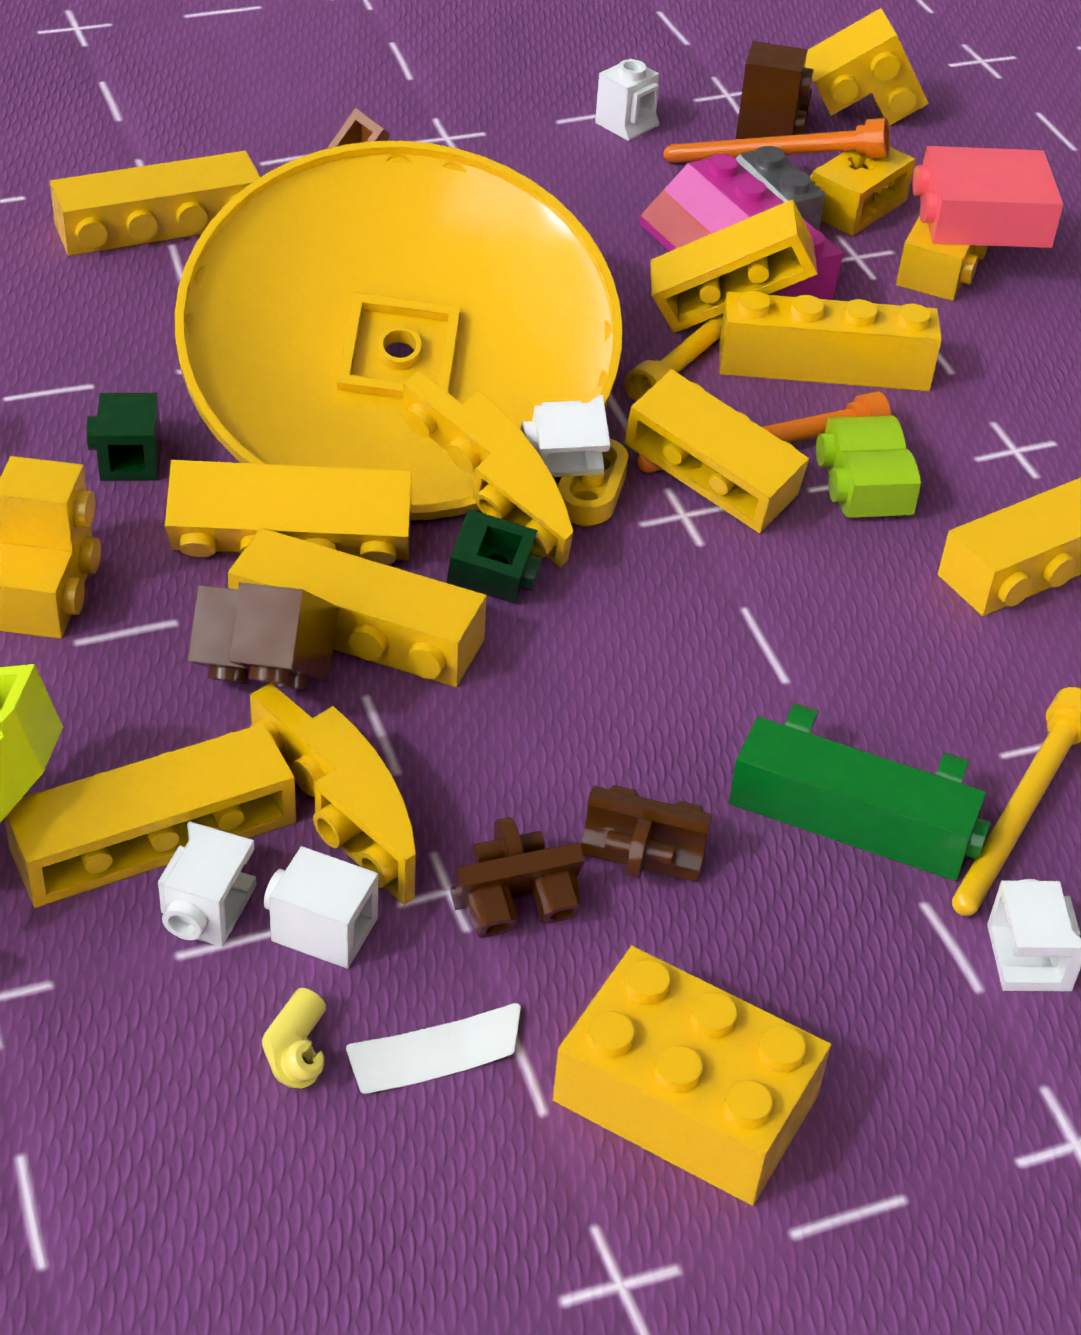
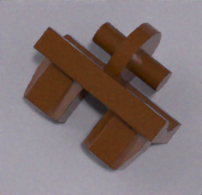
M613 785L610 789L593 786L589 794L586 823L580 846L584 855L627 865L626 876L640 879L645 869L698 882L713 814L704 812L700 805L679 800L675 804L664 803L640 797L636 790Z
M500 818L494 821V840L473 845L476 863L458 867L457 886H453L450 889L455 910L467 909L471 922L480 938L503 934L515 928L518 918L512 898L533 894L541 923L559 922L575 917L581 906L577 877L585 859L580 842L545 849L541 831L520 835L513 818Z

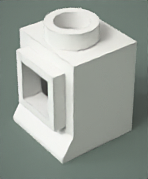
M631 58L600 72L595 123L627 141L659 126L656 114L659 73L646 67V64L642 61Z
M599 395L588 403L583 404L582 401L542 402L541 406H535L532 421L521 422L520 430L539 453L552 477L603 474L602 452H607L610 449L603 395Z
M189 821L187 824L189 838L185 847H178L158 880L161 913H163L162 922L169 932L185 940L197 939L223 947L257 886L256 876L241 872L254 851V840Z
M1035 879L1020 881L1001 880L987 926L1002 990L1072 991L1081 969V938L1070 896H1064L1060 881H1039Z

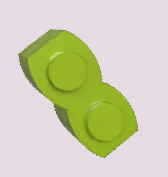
M893 415L828 417L825 433H820L817 437L816 457L818 465L827 468L830 498L833 502H839L843 514L847 518L914 515L921 480L915 458L910 450L906 449L903 430L898 419Z

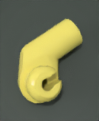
M298 988L262 1038V1047L273 1075L277 1081L289 1088L302 1089L309 1087L316 1081L317 1076L321 1074L324 1068L322 1050L315 1053L311 1045L312 1042L307 1036L326 1011V1004L317 993L307 988Z

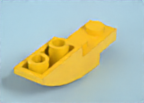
M418 370L403 384L402 416H404L408 426L423 438L430 437L443 447L451 460L460 469L475 473L473 499L482 513L537 530L533 554L542 557L546 556L561 568L569 559L573 529L557 484L539 453L513 421L482 392L477 390L462 404Z
M272 683L250 694L252 723L250 727L265 723L294 775L298 786L307 795L315 796L313 822L323 841L332 848L339 847L359 867L378 873V888L384 887L403 905L415 898L416 852L411 822L400 791L390 771L373 746L334 706L312 718Z

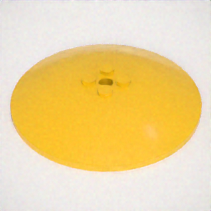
M370 141L324 149L294 159L249 184L218 212L197 240L185 264L178 287L175 307V339L180 369L196 409L216 439L240 463L412 471L411 521L458 516L466 514L468 509L475 511L480 509L473 499L475 473L460 469L451 460L443 447L430 437L423 438L416 434L408 426L404 416H402L403 384L411 376L420 370L462 404L479 390L497 405L519 429L522 421H532L535 406H541L542 402L582 401L583 404L588 403L599 395H603L604 406L606 407L616 381L621 355L622 318L620 302L612 274L591 235L573 213L537 183L503 164L458 148L413 141ZM393 343H405L414 352L407 357L397 358L389 355L385 348Z

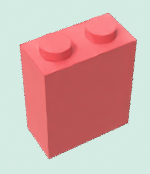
M927 146L923 165H916L913 174V194L920 196L921 199L920 219L922 223L928 224L933 244L1052 248L1064 204L1044 150Z

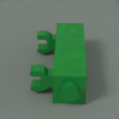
M796 703L793 704L785 725L757 716L736 759L728 804L956 882L965 857L979 859L991 822L979 818L986 791L962 783L969 764L968 759L944 752L935 775L812 734L811 731L819 711Z

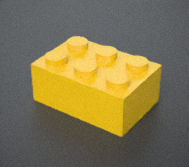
M631 945L559 1046L553 1101L753 1206L818 1097L831 1043Z

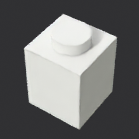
M301 846L287 869H278L273 874L265 892L264 907L270 910L271 941L348 969L378 919V873Z

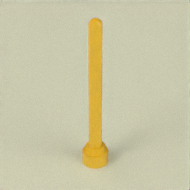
M723 314L709 319L660 361L645 360L631 370L625 378V389L628 396L635 400L640 399L671 369L679 373L720 338Z
M1066 687L1061 689L1047 709L1046 721L1049 732L986 839L979 859L974 860L953 896L952 906L959 915L971 916L977 912L1070 747L1081 742V688Z

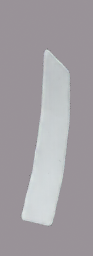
M513 1003L472 1017L430 1028L348 1044L346 1051L360 1092L368 1094L409 1086L469 1070L512 1055L515 1051L521 1010L520 1005Z

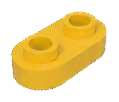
M609 438L610 449L607 452H602L604 463L602 475L561 477L558 489L566 505L570 522L578 526L589 527L603 523L612 516L626 478L628 452L616 440Z

